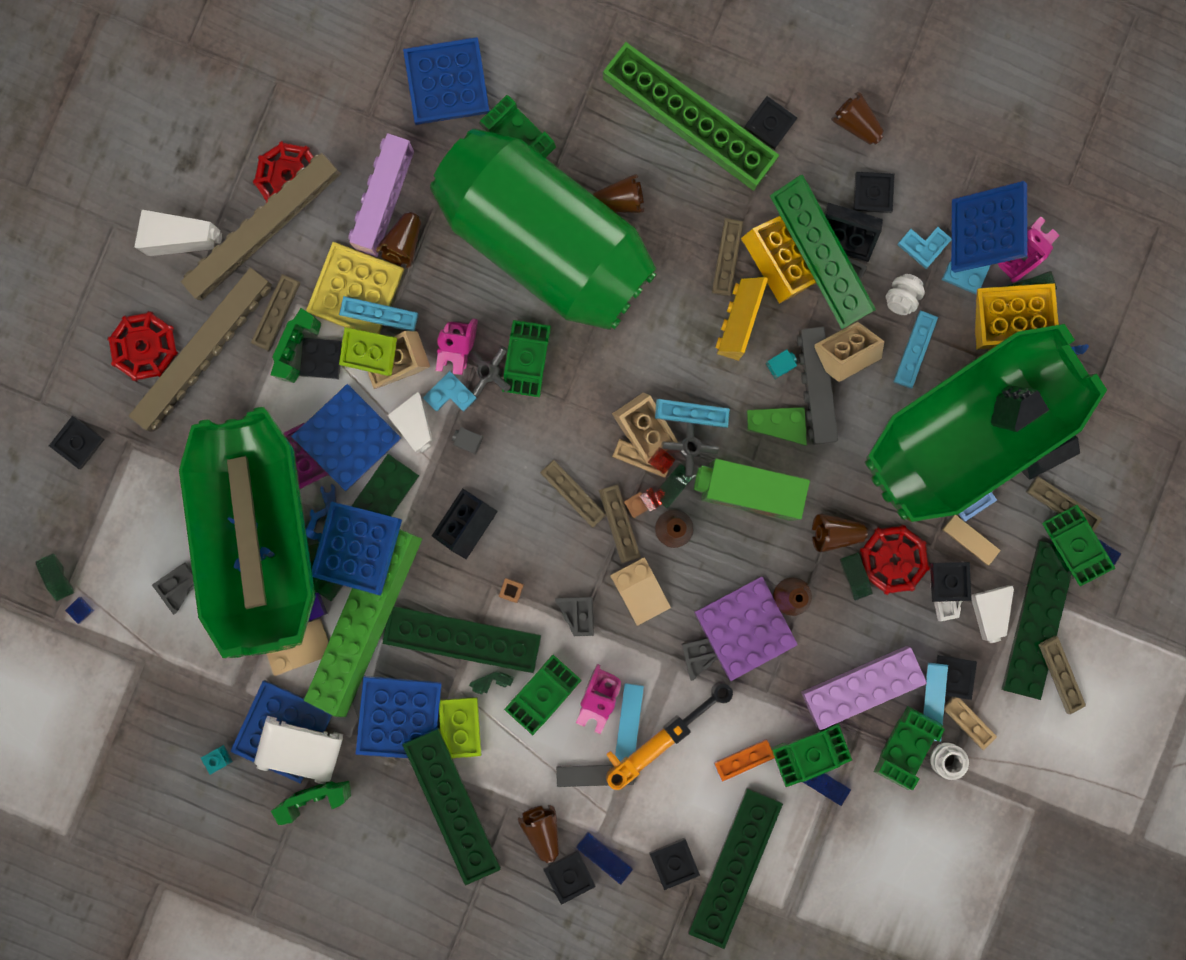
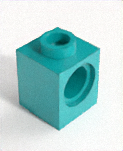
M785 350L768 360L765 364L774 379H777L797 366V359L792 352L789 353L788 350Z
M224 745L201 757L209 775L233 762Z

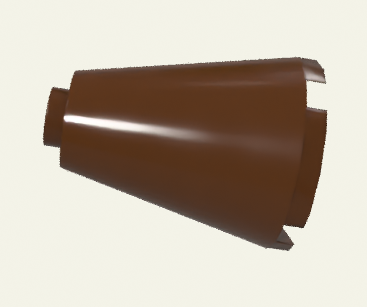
M858 91L855 93L857 97L854 99L850 97L836 111L837 117H832L831 120L869 145L873 143L876 145L884 137L882 135L884 130L863 95Z
M637 174L593 193L597 199L614 212H644V208H641L640 205L644 203L641 184L635 180V178H638Z
M413 212L404 213L376 247V251L378 253L380 250L383 253L381 256L383 259L400 267L402 264H407L406 268L412 265L421 226L419 216Z
M680 510L666 511L656 521V536L667 547H681L688 543L693 535L692 520L686 513ZM675 524H678L680 527L678 532L673 530Z
M817 514L813 520L812 530H815V537H812V541L817 552H826L861 543L868 537L867 527L860 522L826 514Z
M793 577L782 580L775 587L773 598L783 614L797 616L809 608L812 593L809 586L803 580Z
M548 805V808L543 809V806H537L522 813L523 818H518L520 827L541 861L546 863L555 861L559 855L555 807Z

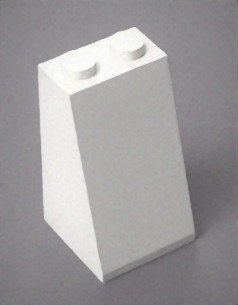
M142 210L134 247L147 256L212 250L221 243L222 233H220L221 230L209 221Z

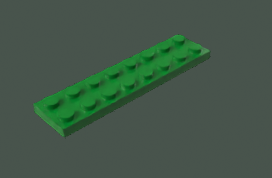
M799 175L771 194L770 198L841 329L874 312L876 309L804 176Z

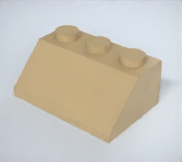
M859 322L815 344V350L826 373L838 382L882 359L884 341Z

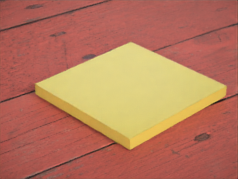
M332 242L306 311L313 316L343 327L380 334L383 325L339 315L343 296L391 306L404 268Z

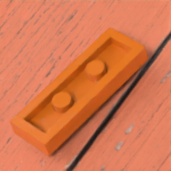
M765 739L718 760L714 764L723 782L774 759L768 740Z

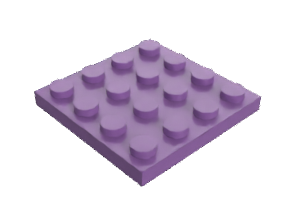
M763 577L751 581L694 612L729 681L742 676L798 645Z

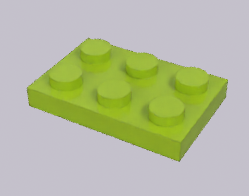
M344 327L339 365L392 376L397 337Z
M478 697L440 700V731L452 758L481 756Z

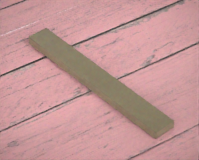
M244 456L227 460L244 602L245 608L250 609L267 605L249 463L248 458Z

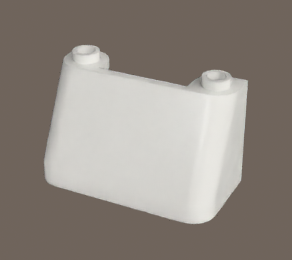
M267 716L254 760L257 769L264 771L273 769L315 779L314 782L319 784L330 782L342 744L343 734L333 732V734L327 736L328 732L324 731L322 733L285 724L286 722L284 721L280 725L276 721L277 718Z

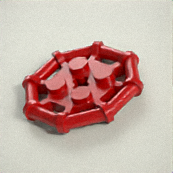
M281 141L271 150L258 156L259 160L253 185L258 188L266 203L272 194L278 193L283 189L282 186L285 182L297 176L296 173L304 167L301 162L304 157L309 164L311 163L310 161L314 156L310 152L309 147L287 144ZM286 151L298 153V156H287ZM281 152V156L277 161H269L271 158H273ZM265 165L269 166L267 177H263ZM290 171L292 178L286 180L283 174H287ZM264 183L271 184L274 189L272 194L269 193Z
M151 311L133 316H123L114 332L107 338L112 358L111 365L136 382L139 379L161 377L174 357L178 355L173 326H169ZM144 321V326H132V323ZM151 322L162 330L158 333L150 328ZM127 327L128 334L126 335V337H123V339H118ZM166 335L168 349H163L161 337ZM141 341H143L144 344H146V348L143 351L141 349H138V346L141 345ZM117 343H120L122 346L123 355L120 357ZM161 353H166L167 355L157 366L156 360L160 358ZM126 359L134 364L133 370L125 365L123 361ZM151 365L153 368L152 370L140 372V366Z
M903 524L896 527L876 528L874 534L864 547L860 548L864 579H868L886 595L895 592L914 591L925 573L930 571L926 550L927 542L919 538ZM898 534L897 540L886 541L884 537L886 535ZM903 536H906L916 545L910 547L902 541ZM880 539L882 544L876 552L870 551ZM919 549L921 564L915 563L914 551ZM893 554H896V557H899V561H897L896 565H894L893 562H890V558H893ZM869 555L874 556L875 568L872 570ZM914 567L920 568L913 578L909 580L907 575ZM877 572L883 574L887 578L886 583L874 574ZM902 578L905 584L891 585L892 579Z

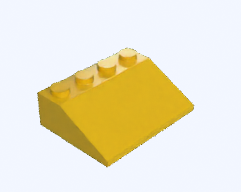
M781 216L751 229L741 238L763 277L768 278L767 283L779 304L816 284Z
M744 278L740 280L739 284L735 283L732 292L735 298L733 302H729L727 312L730 314L728 320L724 319L721 327L724 333L722 338L718 337L715 346L718 349V355L739 361L745 353L768 278Z
M1055 283L977 289L975 319L977 349H992L1019 331L1059 325Z

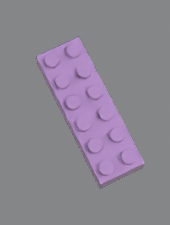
M388 133L386 138H383L381 141L380 155L374 161L373 175L370 174L367 185L369 187L367 193L364 192L362 195V207L356 213V224L354 229L350 230L348 237L350 244L355 250L374 257L379 255L376 247L385 237L414 153L409 140Z
M905 646L806 689L801 693L816 727L822 730L923 686L927 682L912 648Z

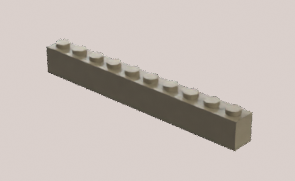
M323 153L315 155L306 168L303 167L296 173L297 176L294 179L285 182L282 186L283 189L278 193L272 194L268 198V202L264 206L258 207L250 219H245L240 224L238 230L228 234L222 244L215 246L208 257L202 258L194 270H190L184 275V279L180 282L195 299L200 301L205 299L341 175L340 171Z
M250 267L129 414V417L147 431L157 430L162 424V419L174 410L175 403L185 397L189 386H193L198 381V375L210 366L211 359L221 353L225 342L230 341L234 337V331L246 322L248 314L257 309L261 298L266 297L270 293L272 284Z

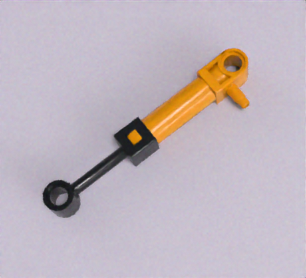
M722 682L714 684L711 689L712 696L683 720L676 715L663 726L660 732L628 758L626 756L620 761L616 755L609 751L606 755L613 764V767L606 774L609 786L614 790L624 788L640 775L639 772L674 743L678 744L689 735L691 730L687 726L716 702H729L733 697L732 688ZM725 688L726 695L719 698L718 690ZM615 774L621 775V781L618 783L611 781L612 776Z

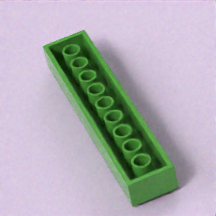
M627 42L624 43L603 71L604 81L753 191H755L776 163L779 154Z
M402 529L399 530L381 595L352 588L304 698L305 702L335 717L347 716L422 542V538Z

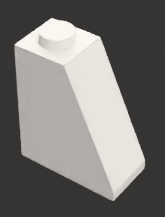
M417 392L387 416L414 451L424 453L431 447L430 443L433 440L423 397Z
M1006 585L971 595L982 640L995 643L1001 641V637L1007 636L1014 591L1013 586Z

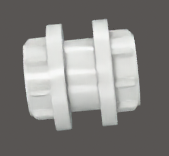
M911 274L896 277L892 283L893 289L888 290L886 294L887 306L891 311L899 315H907L916 311L919 306L918 301L925 294L923 282Z
M941 743L931 752V766L943 778L956 780L967 772L969 767L968 756L962 748L955 744ZM953 754V764L945 768V759Z

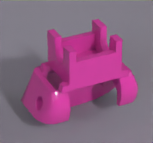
M1041 216L1027 227L1028 258L1025 261L1020 258L1010 262L998 263L999 267L1009 276L1012 283L1018 281L1041 264L1053 250L1051 244L1060 236L1054 229L1050 230L1047 234L1041 231V226L1045 222Z
M473 318L469 324L447 322L444 330L440 331L437 338L439 348L437 349L435 371L442 372L443 367L447 366V361H451L453 363V374L463 375V369L467 368L468 354L474 346L478 325L477 319ZM454 329H459L460 334H454Z
M596 664L580 705L582 707L576 723L585 727L588 720L593 718L597 721L594 732L601 734L610 714L614 711L616 697L621 688V681L615 675L601 670V665ZM609 682L612 684V686L607 687L605 683ZM598 691L606 696L611 697V699L601 697L595 694L594 692Z

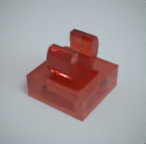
M659 447L648 463L660 473L665 474L676 459Z
M652 488L647 489L640 495L650 512L659 507L661 504L659 500L665 496L662 489L654 492Z

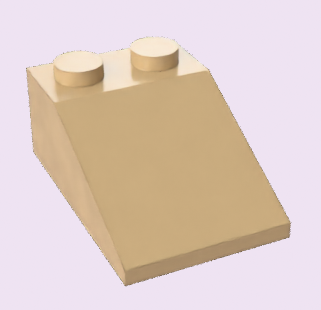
M404 331L394 336L397 337L392 376L368 372L374 389L415 375L430 367L417 331Z
M642 393L612 413V415L640 456L648 464L667 451V449L661 448L663 441L678 443L665 420L655 419L656 404L652 397Z
M645 557L610 575L637 626L671 608Z
M321 618L308 623L302 645L267 654L274 676L322 659L329 640Z

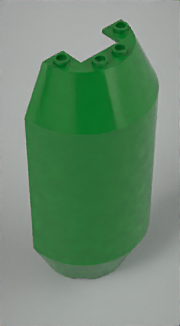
M471 129L467 132L464 139L460 138L452 146L434 173L435 179L430 184V190L451 230L565 320L611 330L613 328L615 330L621 322L619 319L621 313L625 314L630 308L631 304L629 302L633 297L637 298L643 291L641 286L647 282L650 284L657 275L654 273L656 267L636 228L522 139L479 129Z
M1065 324L1014 333L890 417L870 450L865 464L873 475L871 477L872 482L883 491L881 493L883 499L887 503H892L902 520L907 519L914 522L958 515L1083 430L1105 395L1107 388L1097 373L1088 374L1069 345L1075 339ZM1009 385L1038 390L1049 408L1046 413L1018 432L995 427L991 424L996 398Z
M265 407L254 408L252 412H247V415L241 420L229 419L219 425L208 419L200 420L199 424L191 425L179 467L198 618L220 655L225 659L268 654L300 646L303 642L316 596L294 448ZM244 456L248 458L255 518L258 523L259 549L265 547L275 554V556H267L261 561L267 605L250 609L245 608L241 572L234 568V564L239 558L235 524L228 520L229 517L234 519L227 460Z

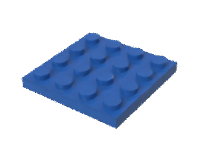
M478 37L403 49L415 125L482 115L490 111Z
M1025 181L952 199L951 270L954 273L1028 257L1027 183Z
M348 384L291 436L345 492L401 440V437Z
M331 501L312 567V576L381 595L402 519Z
M364 676L356 755L408 758L402 744L437 728L441 682Z
M263 680L230 752L254 762L267 716L277 718L276 721L280 725L284 721L286 722L285 724L324 733L333 715L305 702L303 697ZM269 769L300 784L304 779L303 776Z

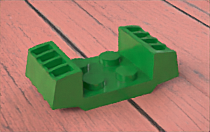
M508 95L479 122L488 132L522 139L545 158L556 149L555 142L545 131L542 133L517 108V103Z
M300 308L293 320L288 321L272 356L274 364L270 375L291 383H295L300 376V371L288 364L289 361H293L296 354L294 350L303 339V330L318 335L321 328V322L302 308Z
M513 320L503 379L510 386L507 393L540 398L551 333L550 325Z
M1078 505L1042 523L1080 587L1116 569Z
M551 655L504 710L533 736L582 680L556 656Z
M907 706L886 742L873 772L906 790H914L920 779L916 774L934 739L940 741L945 728L937 721Z
M839 723L789 744L781 743L771 748L785 787L807 781L852 761Z
M330 781L326 782V784H319L295 792L271 810V813L278 825L290 824L300 816L298 807L306 805V802L311 801V799L314 802L322 800L325 796H328L331 809H335L351 797L350 781L338 783Z

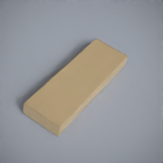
M619 439L612 456L666 478L673 461L660 455L646 464L635 447Z
M953 515L942 529L986 565H990L1001 551L957 515Z
M952 697L945 703L944 711L982 750H985L997 738L960 698Z

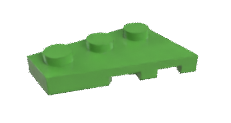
M805 407L747 410L748 430L799 443L804 446L807 445Z

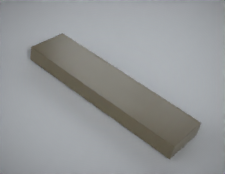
M724 219L712 294L731 296L744 221Z
M283 274L281 275L251 344L270 351L301 284L299 281Z
M555 460L540 472L592 528L606 516L604 511Z
M1039 476L1035 477L1026 493L1058 514L1078 505L1093 531H1095L1102 520L1101 517Z
M618 484L599 490L621 563L641 558Z
M1053 636L1040 643L1039 647L1065 711L1071 715L1085 707L1086 704L1060 640L1057 636Z

